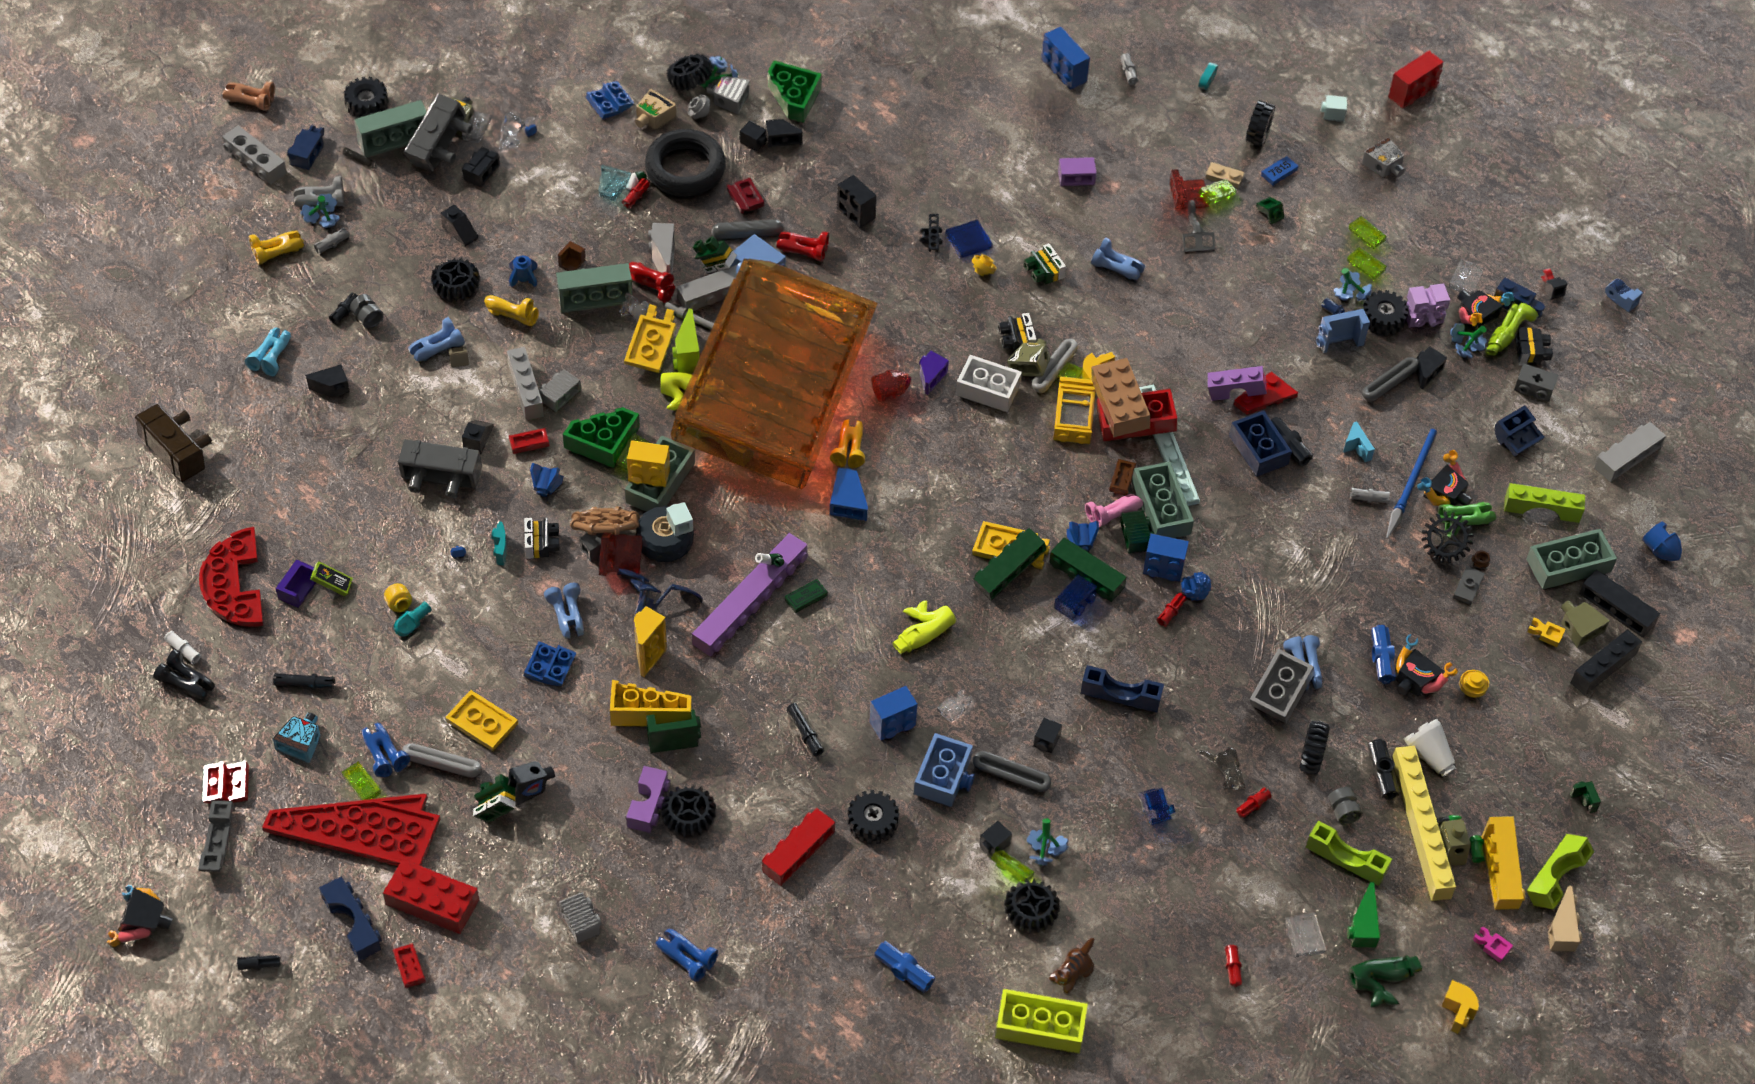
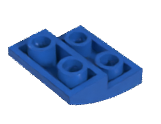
M618 81L605 83L601 90L587 92L586 99L601 119L620 114L634 105L633 100Z
M538 641L523 676L541 683L562 686L576 652L560 645L554 648Z

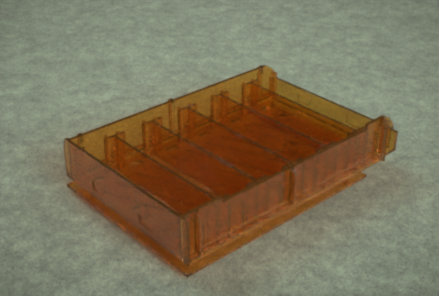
M744 258L736 278L731 283L675 413L676 418L671 430L672 440L796 488L803 489L814 468L878 303L771 261Z

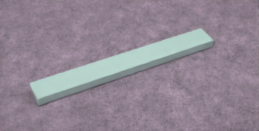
M1154 385L1139 387L1141 393L1156 391ZM1173 432L1154 434L1153 436L1163 462L1171 463L1187 505L1199 504V496Z

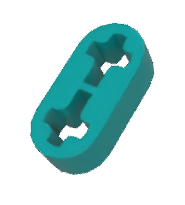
M1210 62L1199 80L1198 88L1204 90L1209 88L1217 73V64Z

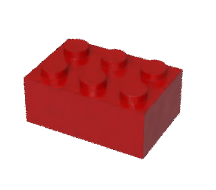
M1428 50L1399 69L1393 75L1388 98L1402 109L1407 105L1413 104L1416 99L1425 96L1427 92L1432 89L1434 90L1439 85L1444 61Z

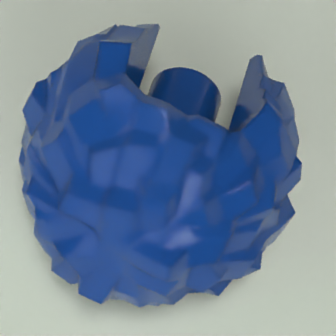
M1202 571L1194 573L1191 577L1182 578V592L1191 601L1205 599L1209 591H1211L1210 577Z

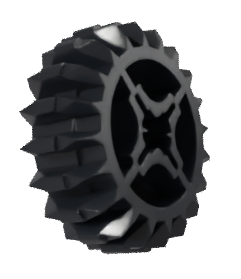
M690 54L674 61V64L669 65L666 73L672 88H675V90L680 89V91L686 89L688 91L697 86L700 87L701 84H705V81L710 79L712 65L703 54Z
M455 257L453 260L447 258L446 262L440 261V265H435V270H432V288L436 291L437 296L441 295L442 299L447 298L449 301L455 299L457 302L459 298L463 300L466 296L471 298L472 293H476V289L479 288V271L474 263H470L468 259L463 261L462 257L459 260H456Z
M1444 512V518H1441L1439 513L1436 514L1437 521L1431 517L1432 525L1425 524L1429 531L1422 530V534L1427 535V537L1421 538L1422 542H1428L1423 548H1431L1427 554L1431 555L1434 552V560L1441 556V563H1444L1445 558H1448V563H1452L1451 557H1454L1456 562H1458L1459 557L1457 555L1459 554L1465 558L1466 555L1463 550L1471 551L1466 545H1473V541L1468 540V538L1474 537L1473 533H1467L1472 530V527L1468 526L1465 528L1468 520H1464L1461 523L1462 515L1454 519V512L1451 513V518L1448 517L1447 512ZM1442 523H1453L1447 530L1436 528ZM1458 526L1464 534L1463 543L1454 536ZM1451 532L1453 541L1448 540L1444 543L1442 534L1448 535ZM1432 533H1435L1441 539L1437 549L1431 541ZM1448 545L1459 547L1458 550L1451 553L1443 552Z
M1312 720L1306 734L1299 768L1307 774L1317 775L1322 765L1330 729L1329 725L1322 721Z
M686 784L683 786V789L676 787V792L670 790L669 796H665L664 803L661 806V816L664 824L668 825L670 831L675 830L676 836L679 833H683L684 838L687 834L694 837L696 832L701 835L702 829L708 831L709 825H713L716 817V804L714 803L713 796H710L708 790L703 792L702 787L695 789L694 784L691 788H687ZM677 806L679 811L675 816L673 810ZM703 806L704 809H705V812H704V814L701 816V815L699 814V811H700V807Z
M1026 878L1024 884L1018 881L1016 886L1012 885L1010 892L1006 894V900H1004V911L1008 915V921H1013L1014 927L1020 925L1021 931L1027 928L1029 934L1032 932V929H1035L1037 933L1040 932V928L1046 931L1048 925L1052 926L1054 921L1058 919V913L1060 912V899L1056 897V890L1051 891V885L1045 887L1044 881L1039 884L1036 879L1029 883ZM1026 896L1025 899L1020 900V902L1016 903L1021 897ZM1045 909H1048L1046 913L1038 916L1040 912H1044Z

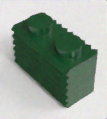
M1144 511L1121 513L1120 525L1128 553L1147 551L1150 535L1153 534V532H1149V517H1145Z

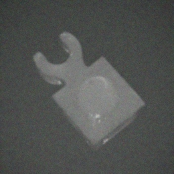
M961 689L956 698L950 695L937 706V711L952 723L965 711V706L972 702V696L963 698L965 690Z

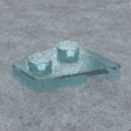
M602 165L598 189L599 196L615 201L626 187L631 173Z

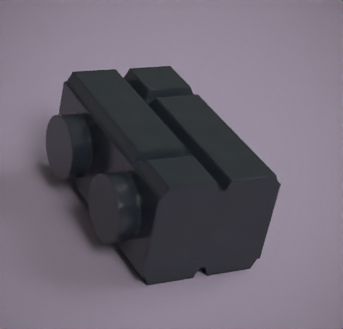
M483 146L478 151H475L472 154L471 160L468 163H464L462 167L464 181L482 187L500 165L499 154Z

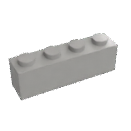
M737 265L677 286V299L681 306L696 311L699 308L712 305L723 299H729L734 295L745 293L743 285L737 278Z
M525 347L507 350L508 365L525 420L544 417L543 402Z
M1651 422L1644 426L1641 425L1633 434H1627L1621 442L1614 443L1608 451L1601 452L1596 458L1597 462L1594 468L1609 482H1612L1661 448L1666 435Z

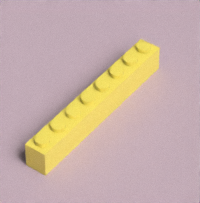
M1416 747L1395 748L1392 757L1394 772L1431 901L1451 899L1456 885Z

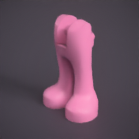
M1128 494L1105 507L1097 506L1094 502H1088L1085 504V512L1090 522L1097 521L1099 522V527L1121 516V513L1138 511L1143 506V501L1138 496Z

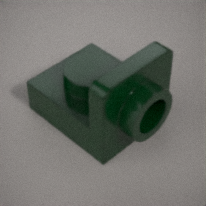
M1268 197L1256 203L1257 210L1267 214L1269 224H1274L1285 218L1282 202Z
M1581 781L1573 785L1569 794L1570 797L1581 796L1582 803L1587 807L1589 813L1597 812L1601 800L1593 782Z

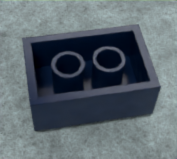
M1265 411L1231 423L1229 437L1256 477L1289 465L1292 450Z

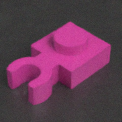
M1481 927L1479 931L1484 937H1480L1477 934L1473 937L1474 942L1485 945L1483 951L1499 963L1513 947L1510 942L1497 933L1492 937L1485 927Z

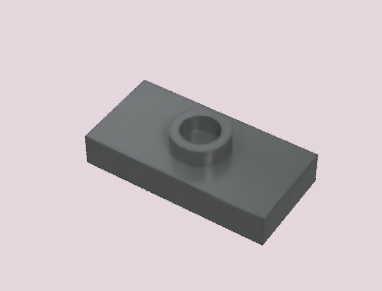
M1466 566L1453 598L1471 605L1485 573Z

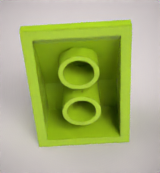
M688 309L675 338V347H672L673 358H676L672 359L673 369L681 373L699 375V346L693 310Z

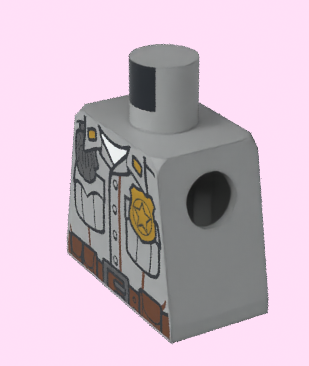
M1389 137L1364 151L1362 164L1382 177H1386L1391 173L1400 177L1405 171L1402 167L1404 155Z

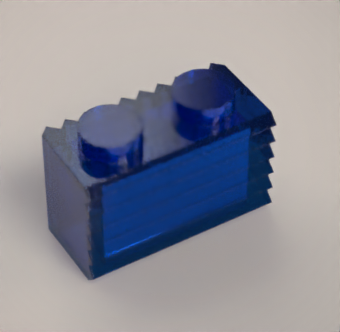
M1077 575L1056 597L1054 608L1071 620H1074L1076 616L1080 617L1088 603L1091 605L1097 597L1096 585Z

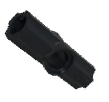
M1280 417L1272 418V423L1292 450L1291 457L1299 466L1307 465L1312 460L1313 455L1302 443L1300 434L1296 430L1291 431Z
M1375 739L1368 744L1374 767L1373 776L1378 781L1382 798L1386 800L1394 799L1400 794L1394 773V761L1390 758L1386 741Z

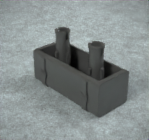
M437 94L404 150L412 165L433 173L440 160H444L449 164L454 163L456 154L447 151L457 131L469 135L473 130L472 124L464 122L467 114L460 102L442 94Z
M405 439L398 460L401 477L411 479L408 486L409 491L419 493L422 481L448 485L445 495L453 499L457 498L459 487L476 489L482 470L479 450L426 443L419 440Z

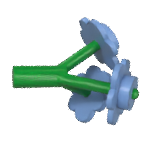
M711 56L709 61L712 65V75L701 86L703 89H706L708 84L714 80L721 79L723 76L738 78L739 73L730 65V74L715 76L716 72L719 74L726 72L728 66L722 57Z
M320 194L315 208L304 205L300 212L306 223L311 222L315 224L316 220L319 219V214L316 211L320 209L325 215L319 222L323 228L334 226L340 219L334 213L328 214V212H333L334 207L337 205V200L332 198L331 194Z
M1348 268L1342 269L1343 275L1340 277V281L1343 284L1341 288L1334 289L1335 296L1341 300L1352 299L1353 291L1358 289L1357 300H1366V297L1371 295L1372 285L1368 284L1361 288L1359 286L1361 282L1358 280L1360 278L1359 273H1352Z
M1455 323L1454 328L1450 330L1453 342L1461 343L1464 336H1469L1465 347L1459 344L1455 345L1460 356L1472 358V353L1467 350L1468 348H1471L1473 352L1485 349L1487 339L1483 338V334L1486 332L1484 326H1481L1472 333L1464 331V324Z
M1048 818L1042 820V830L1037 832L1032 830L1027 837V843L1032 845V849H1039L1041 851L1040 856H1030L1031 859H1035V863L1039 864V866L1047 865V862H1053V859L1044 857L1049 839L1051 840L1050 847L1048 848L1050 855L1058 856L1068 848L1069 840L1067 838L1058 836L1055 839L1050 834L1051 820Z

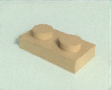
M1211 162L1205 179L1238 189L1244 172Z

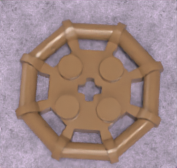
M595 506L591 507L590 510L574 512L571 516L570 527L573 530L588 532L589 535L597 533L618 535L619 532L638 528L640 515L636 511L623 510L619 506L615 508H597Z

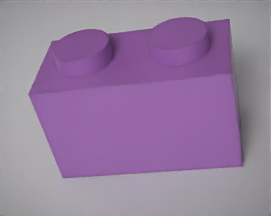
M1094 157L1059 159L1058 174L1060 186L1095 185L1096 167Z

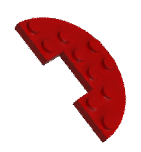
M254 527L231 533L229 538L215 544L209 551L206 560L202 562L199 573L200 590L207 606L225 621L251 627L263 626L260 589L240 591L238 565L258 562Z

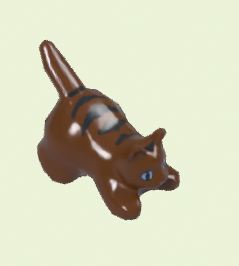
M1090 938L1081 949L1077 947L1071 949L1066 955L1065 962L1049 976L1050 981L1063 985L1064 993L1072 991L1080 976L1087 978L1093 973L1095 965L1088 953L1093 947L1094 938Z

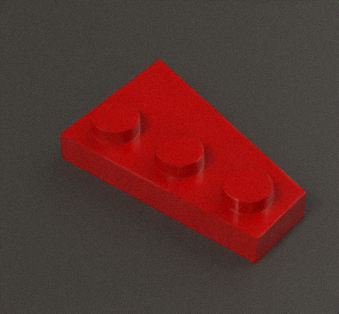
M1271 371L1265 376L1267 394L1248 396L1247 391H1245L1234 400L1233 405L1246 415L1266 409L1268 405L1280 404L1288 398L1294 399L1298 397V392Z

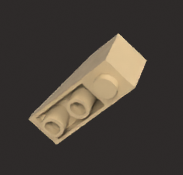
M1568 886L1549 928L1550 951L1575 952L1578 945L1582 942V933L1578 931L1579 913H1576L1575 909L1577 896L1573 894L1572 886Z

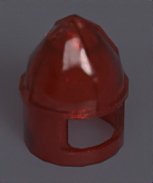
M886 370L884 373L872 376L871 384L877 400L883 402L886 401V397L898 398L903 395L910 386L912 378L899 370Z

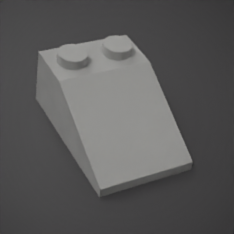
M652 223V230L648 231V241H651L649 242V253H652V260L659 272L672 274L675 253L674 224Z

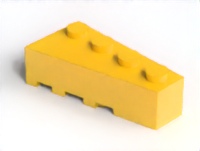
M612 680L610 700L611 726H647L646 715L653 714L655 715L656 725L691 720L692 700L690 695L670 691L663 693L656 691V688L648 687V689L636 687V684L628 683V685L619 684V681Z
M1514 816L1489 817L1481 837L1484 840L1483 850L1495 910L1519 909L1522 902L1525 901V890L1522 889V874L1519 865Z

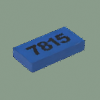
M1286 156L1261 171V176L1273 186L1297 171L1299 166Z

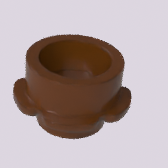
M1477 551L1471 558L1474 566L1478 568H1486L1490 565V555L1486 551Z

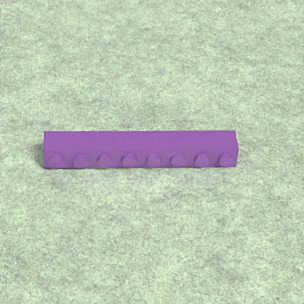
M788 533L769 553L781 554L784 564L781 567H776L775 565L759 563L692 633V645L710 657L715 651L718 652L722 648L723 643L733 637L736 629L739 626H743L752 613L757 612L760 604L764 600H768L772 592L783 584L784 579L788 575H792L796 567L807 559V544Z

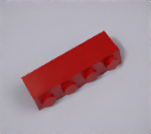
M818 808L812 813L806 814L803 822L799 826H794L789 836L785 840H780L772 853H767L762 859V872L782 886L835 833V821Z

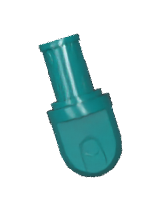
M423 601L415 610L406 611L395 621V633L399 636H407L420 626V620L432 611L430 605Z

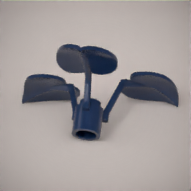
M618 569L617 575L626 574L637 579H631L632 584L640 592L635 614L639 611L641 612L645 606L656 610L671 590L692 593L701 603L703 602L702 596L694 590L672 584L657 602L653 604L654 599L648 597L649 591L660 594L661 591L649 584H645V581L649 582L650 580L643 575L626 569Z

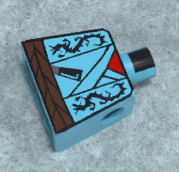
M310 712L307 713L304 720L295 716L291 717L273 738L275 750L310 763L320 739L319 727L315 724L318 717Z

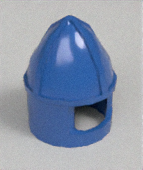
M1662 521L1655 525L1642 538V541L1658 558L1667 561L1680 560L1682 554L1681 540L1675 532L1670 535L1667 533V524Z

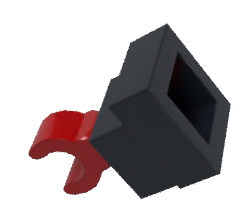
M1550 268L1543 270L1545 275L1541 276V278L1546 282L1544 291L1548 298L1553 300L1565 296L1568 285L1566 280L1560 277L1554 278Z

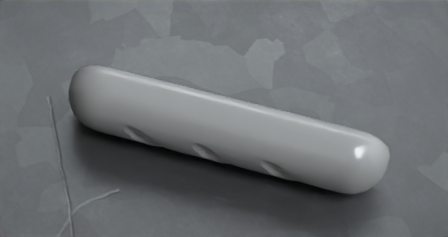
M1074 339L1064 340L1050 357L1044 375L1036 376L1033 379L1032 388L1036 392H1046L1078 350V343Z
M413 743L406 744L402 751L408 753L411 762L470 778L476 777L481 772V764L469 758Z

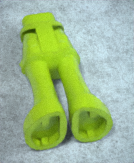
M1525 303L1520 305L1512 304L1502 325L1497 327L1491 335L1492 337L1488 341V348L1485 350V353L1487 355H1496L1498 352L1503 351L1515 338V333L1524 320L1534 322L1537 319V311Z

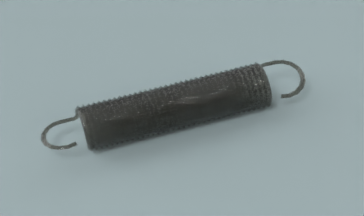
M347 147L343 149L342 153L368 167L374 161Z

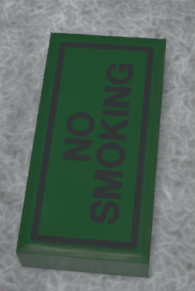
M815 579L786 595L785 601L797 613L827 597L828 592L819 580Z

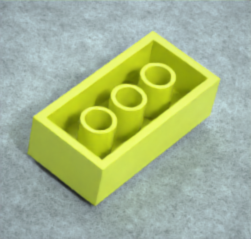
M1003 989L995 1038L1080 1054L1088 1004Z

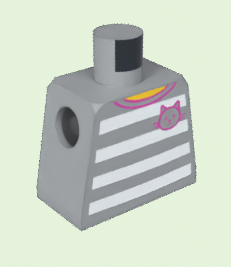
M723 76L718 85L708 84L707 93L714 94L715 105L739 114L750 92V80Z

